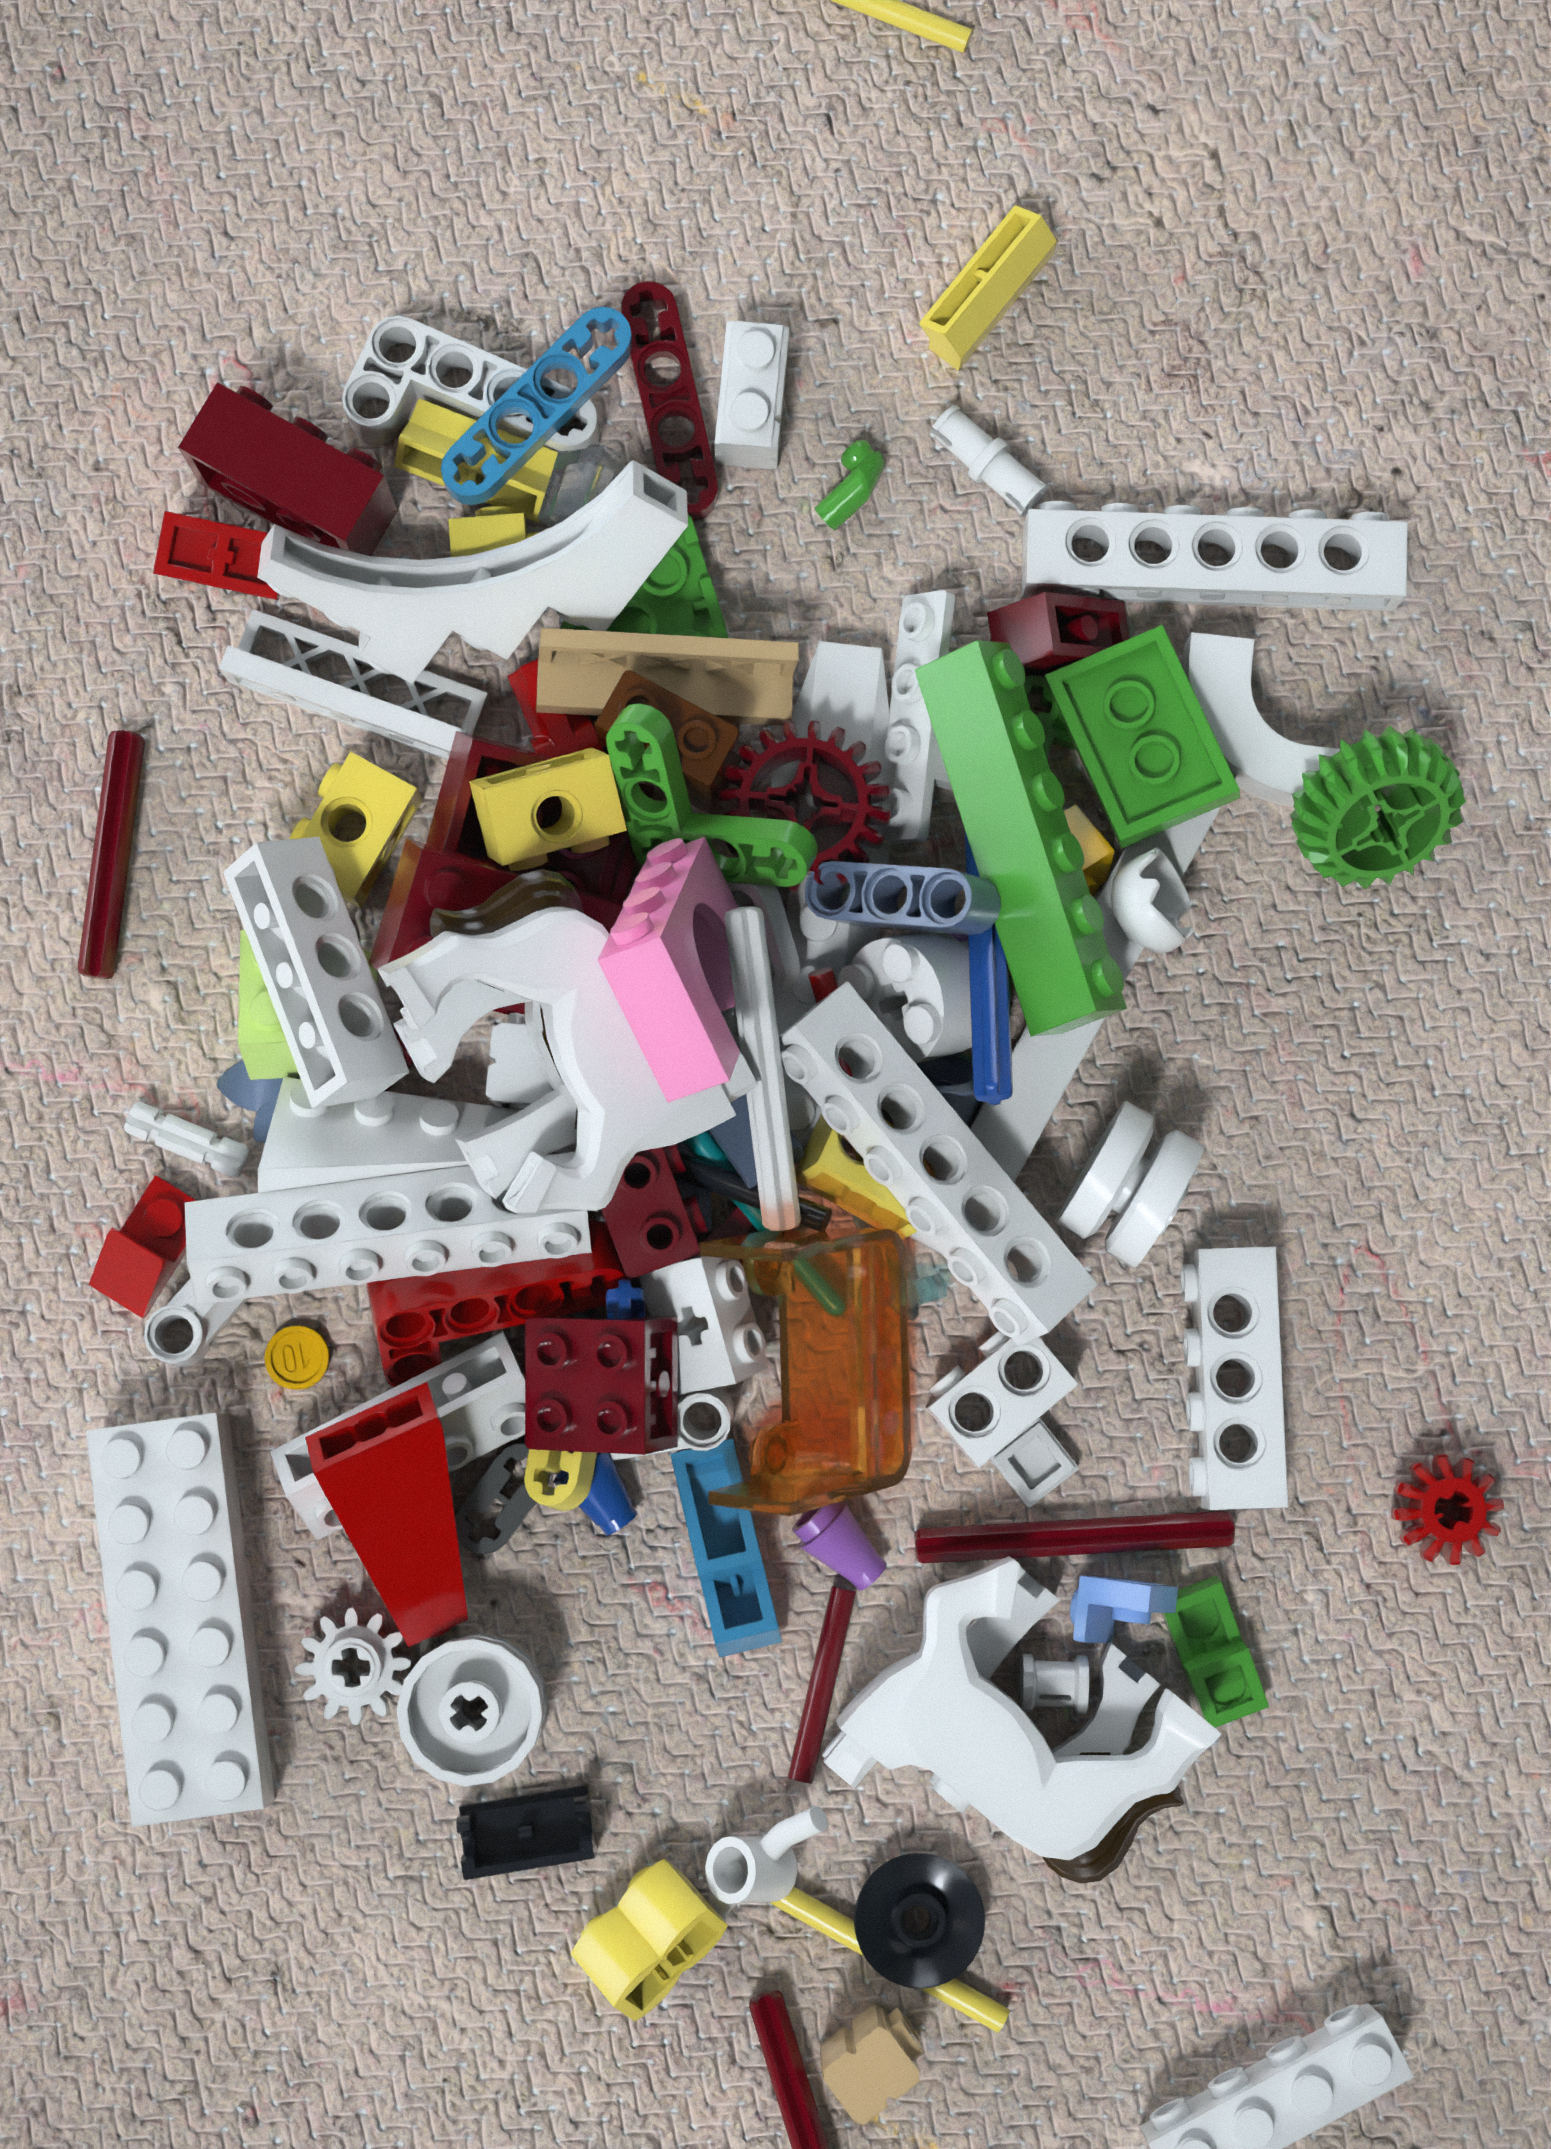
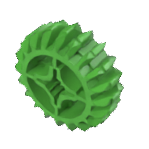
M1388 726L1379 738H1376L1375 735L1365 729L1360 741L1352 745L1340 739V751L1332 757L1318 754L1320 769L1318 771L1302 773L1304 789L1292 794L1295 810L1290 814L1291 825L1298 838L1296 843L1304 858L1309 859L1314 869L1320 872L1323 878L1332 876L1342 887L1355 881L1364 889H1367L1376 878L1383 880L1390 886L1395 874L1406 871L1414 876V865L1423 859L1435 861L1434 848L1437 845L1452 843L1450 828L1463 823L1460 807L1466 802L1461 781L1458 778L1460 773L1451 758L1446 756L1442 747L1439 744H1435L1432 738L1424 739L1413 728L1401 735L1392 726ZM1376 805H1379L1380 810L1378 812H1376L1375 810Z

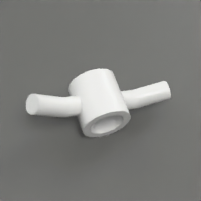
M814 1806L777 1823L765 1836L724 1837L713 1845L708 1853L705 1865L706 1881L712 1892L707 1901L725 1922L730 1911L737 1904L775 1902L789 1895L797 1877V1861L791 1846L826 1831L828 1820L825 1812L820 1807Z

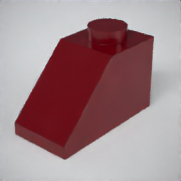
M1042 592L987 612L991 636L990 641L1010 643L1012 651L1017 654L1024 667L1025 677L1029 675L1045 677L1046 674L1130 639L1123 601Z

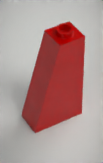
M428 1382L306 1436L305 1440L313 1474L407 1646L410 1647L425 1639L441 1636L452 1627L467 1621L468 1613L444 1432Z

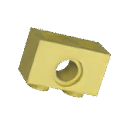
M593 747L469 781L487 855L502 866L509 864L512 871L526 870L543 865L548 862L547 853L571 847L572 853H584L603 848L610 844L609 835L627 831L609 755ZM558 796L562 804V813L559 820L550 827L540 828L536 819L539 805L549 797Z
M350 751L343 765L335 762L329 768L318 789V796L322 797L323 800L311 820L303 817L298 822L289 839L319 837L327 859L334 870L335 879L342 898L362 908L420 807L423 798L416 787ZM356 813L366 818L365 831L358 839L344 842L335 838V826L343 816Z

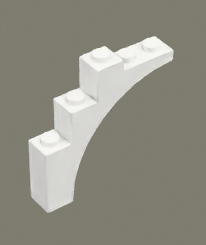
M632 460L600 495L557 525L521 542L470 556L426 560L368 556L320 544L274 524L262 541L257 578L267 582L278 594L288 598H297L322 611L335 624L346 628L352 627L360 631L358 656L366 659L379 672L394 674L413 684L452 631L458 633L472 647L479 650H489L508 660L548 606L553 608L563 620L572 625H584L593 631H606L687 528V492Z

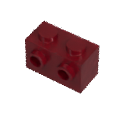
M677 1144L637 1152L625 1167L612 1200L605 1208L601 1209L627 1279H633L702 1254L697 1235L708 1232L696 1196L693 1195L683 1199L675 1175L686 1172V1168Z

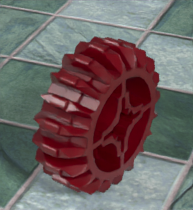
M814 720L810 721L808 725V738H797L794 723L788 721L783 724L785 741L776 743L772 733L765 729L759 733L764 752L759 754L748 745H743L739 749L741 759L749 768L745 770L738 766H727L725 770L726 779L740 788L720 790L718 800L720 804L726 807L737 809L726 812L723 815L751 817V811L765 812L767 818L788 820L798 823L795 808L789 806V803L794 801L798 804L797 797L805 794L806 781L809 780L810 794L813 797L814 807L821 810L817 814L810 810L811 818L804 820L803 827L814 836L820 829L825 827H841L842 822L853 823L851 829L841 841L817 854L806 874L810 875L814 871V880L818 884L824 885L820 880V864L831 861L845 862L847 859L855 863H870L866 852L859 846L863 844L877 849L882 847L884 837L878 831L869 827V825L882 826L890 823V811L883 807L872 805L890 797V790L887 784H868L882 772L879 761H869L860 766L857 765L866 753V745L862 741L853 743L844 752L841 750L845 740L844 729L836 727L826 742L820 740V722ZM800 761L796 776L790 784L776 788L767 787L766 792L757 791L762 781L772 771L787 763ZM820 763L836 769L848 780L856 794L858 803L842 802V796L827 793L820 786ZM726 843L730 853H738L730 843ZM836 874L841 885L848 883L847 878L843 874ZM801 883L795 886H788V891L794 894L799 893Z

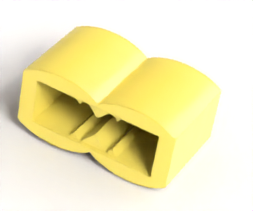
M662 1859L652 1866L643 1868L633 1876L628 1884L627 1891L617 1907L607 1913L594 1917L586 1924L581 1933V1938L574 1946L571 1955L612 2006L633 2021H636L650 2012L667 1996L678 1981L681 1973L694 1966L710 1952L726 1931L728 1924L681 1871L666 1859Z

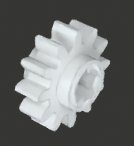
M352 1606L348 1608L345 1614V1626L340 1627L338 1621L328 1614L320 1618L322 1631L326 1634L323 1640L313 1635L302 1639L303 1647L315 1654L314 1660H308L295 1667V1672L304 1676L314 1675L316 1682L305 1691L303 1698L305 1700H313L322 1694L326 1696L329 1701L324 1709V1718L327 1720L334 1717L341 1710L342 1706L349 1708L348 1716L351 1723L358 1725L364 1718V1705L367 1704L371 1705L372 1710L377 1715L383 1717L389 1712V1703L384 1697V1693L388 1691L393 1695H400L404 1681L395 1677L396 1670L407 1669L414 1664V1658L407 1655L397 1656L395 1654L394 1647L399 1645L404 1638L400 1631L393 1632L387 1637L381 1632L386 1620L384 1612L381 1611L369 1620L368 1625L361 1623L362 1616L358 1607ZM349 1648L357 1649L359 1659L370 1661V1671L360 1675V1682H353L351 1672L341 1671L340 1660L350 1656Z

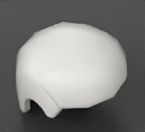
M1156 847L1134 858L1117 872L1113 878L1111 902L1113 914L1128 938L1151 952L1161 954L1176 949L1194 933V929L1191 926L1187 928L1178 927L1180 919L1191 909L1192 903L1180 876L1169 858L1159 848Z

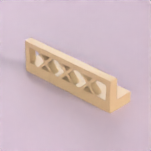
M541 628L538 650L536 713L599 716L623 673L626 670H631L728 723L783 726L785 722L792 720L793 675L799 660V642Z

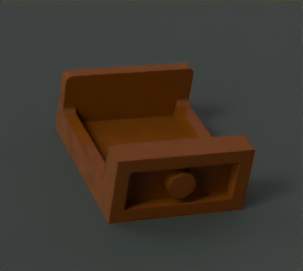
M626 670L595 723L599 745L609 755L606 735L621 711L627 706L640 703L659 710L669 720L674 732L690 804L712 814L719 802V791L726 789L730 783L725 776L727 766H739L742 761L740 755L732 751L739 737L738 728L631 670ZM644 743L645 750L650 743Z

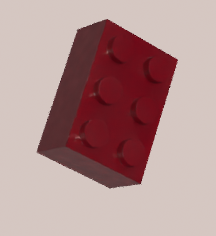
M217 382L178 446L199 484L272 525L276 524L323 545L371 556L398 512L389 489L390 484L386 481L385 476L381 474L383 466L374 458L356 448L351 447L347 454L325 443L328 439L327 434L303 418L296 416L292 423L270 412L273 405L252 389L240 386L237 392Z

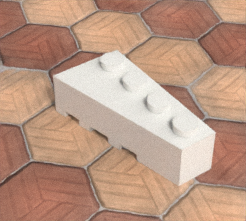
M283 1077L258 1167V1193L468 1166L469 1164L455 1138L492 1126L521 1110L383 1091L373 1099L312 1109L302 1080Z

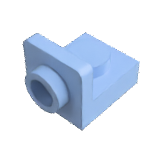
M1080 1575L1079 1587L1074 1592L1070 1604V1618L1074 1625V1641L1111 1643L1115 1620L1150 1624L1151 1613H1175L1178 1587L1108 1576Z

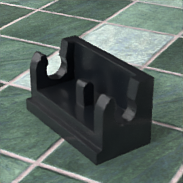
M588 1784L459 1806L460 1814L456 1819L457 1833L461 1834L463 1855L461 1857L463 1880L595 1859L598 1851Z

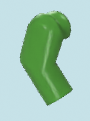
M857 440L844 451L841 456V462L851 473L814 508L823 521L835 531L869 500L885 468L880 450L874 452L866 440Z

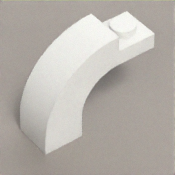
M1191 632L1183 646L1181 665L1233 776L1236 777L1238 787L1262 800L1293 807L1292 794L1304 789L1302 773L1318 771L1320 769L1318 754L1332 757L1340 749L1310 746L1290 741L1276 733L1263 720L1256 708L1251 690L1255 639Z

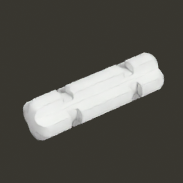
M135 1102L130 1109L124 1125L126 1133L147 1142L154 1139L155 1145L204 1166L209 1162L212 1169L231 1177H237L244 1168L249 1152L246 1145L225 1136L220 1140L217 1133L168 1113L164 1117L162 1116L163 1111L143 1102Z

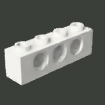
M319 837L256 842L224 870L223 873L311 1107L313 1109L373 1099L408 1074L409 1069Z
M1276 1246L1194 1250L1190 1252V1264H1181L1180 1268L1182 1301L1192 1302L1193 1328H1184L1183 1331L1185 1366L1195 1367L1196 1392L1187 1393L1186 1395L1187 1427L1189 1432L1198 1431L1199 1457H1191L1189 1459V1487L1191 1496H1201V1508L1207 1510L1288 1508ZM1224 1295L1237 1299L1244 1309V1321L1235 1332H1227L1221 1329L1214 1319V1306ZM1229 1359L1240 1363L1247 1373V1385L1243 1392L1236 1397L1224 1394L1219 1389L1216 1381L1219 1367ZM1233 1424L1244 1428L1250 1437V1449L1247 1455L1237 1462H1232L1225 1458L1219 1446L1222 1432Z

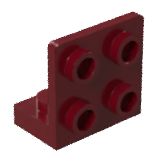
M647 1316L633 1319L528 1318L525 1323L526 1447L532 1450L640 1455L678 1447V1316Z

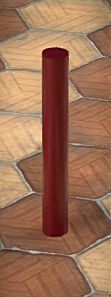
M831 1586L787 1776L789 1779L803 1783H813L856 1591Z

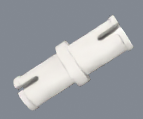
M957 405L949 407L933 425L934 429L930 431V437L941 443L969 468L967 474L975 483L980 484L984 481L1015 508L1021 517L1027 515L1028 509H1033L1045 495L1044 492L1048 490V484L1039 480L1009 453L1010 445L1001 437L991 438L967 417Z

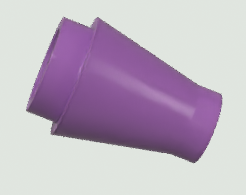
M829 1494L812 1504L792 1528V1531L801 1539L799 1548L849 1580L859 1591L866 1589L876 1581L887 1566V1563L874 1549L846 1502L837 1503Z

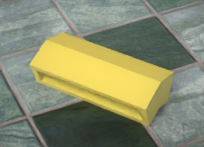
M1015 205L918 323L929 338L928 348L957 371L963 367L1054 255L1057 240L1041 215Z
M419 398L408 424L399 436L394 467L445 486L441 473L442 459L449 448L477 420ZM497 429L499 437L507 443L518 444L526 440ZM486 437L480 441L485 446L486 455L474 466L467 465L464 461L457 466L461 476L458 482L460 485L468 480L474 481L477 485L482 483L484 478L481 467L492 454L495 455L499 464L507 460L495 452ZM542 446L486 503L494 506L509 507L513 510V513H524L525 518L539 523L552 502L566 468L564 454Z

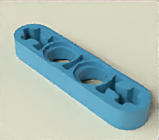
M603 306L590 309L584 313L449 448L442 459L441 473L445 487L452 498L468 505L481 504L492 498L625 364L631 355L633 343L629 322L622 313L614 308ZM596 328L599 332L606 333L611 328L615 329L614 337L617 347L610 350L602 345L588 357L590 368L595 370L592 374L587 373L577 357L568 353L570 350L575 349L580 359H582L593 346L591 331ZM554 369H567L578 380L577 388L573 394L563 399H554L546 395L541 388L545 375ZM520 413L530 418L534 426L527 440L522 443L511 444L499 437L497 434L498 424L506 415ZM486 437L495 452L507 460L499 464L495 455L492 454L481 467L484 478L482 483L477 485L474 481L468 480L460 485L458 482L461 476L457 466L463 461L470 466L476 465L486 455L485 446L480 443Z

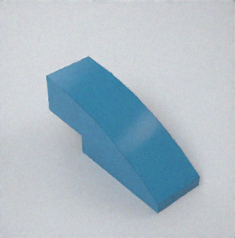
M733 1438L724 1440L718 1447L707 1451L688 1449L671 1453L670 1456L695 1564L719 1658L781 1643L782 1638Z

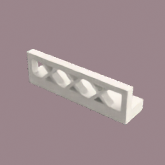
M254 609L251 611L238 648L228 645L219 666V670L229 683L447 761L456 731L475 736L489 699L487 692L425 670L422 671L414 683L433 691L419 696L414 683L411 684L405 680L413 700L397 706L370 696L366 685L385 676L396 675L384 674L375 668L361 675L356 663L370 668L373 667L366 659L358 656V646ZM262 629L286 637L295 654V658L279 664L254 655L253 653ZM296 641L312 646L315 649L302 654ZM329 654H334L346 659L354 679L338 685L313 676L307 664ZM448 695L470 703L461 728L429 717L424 706Z

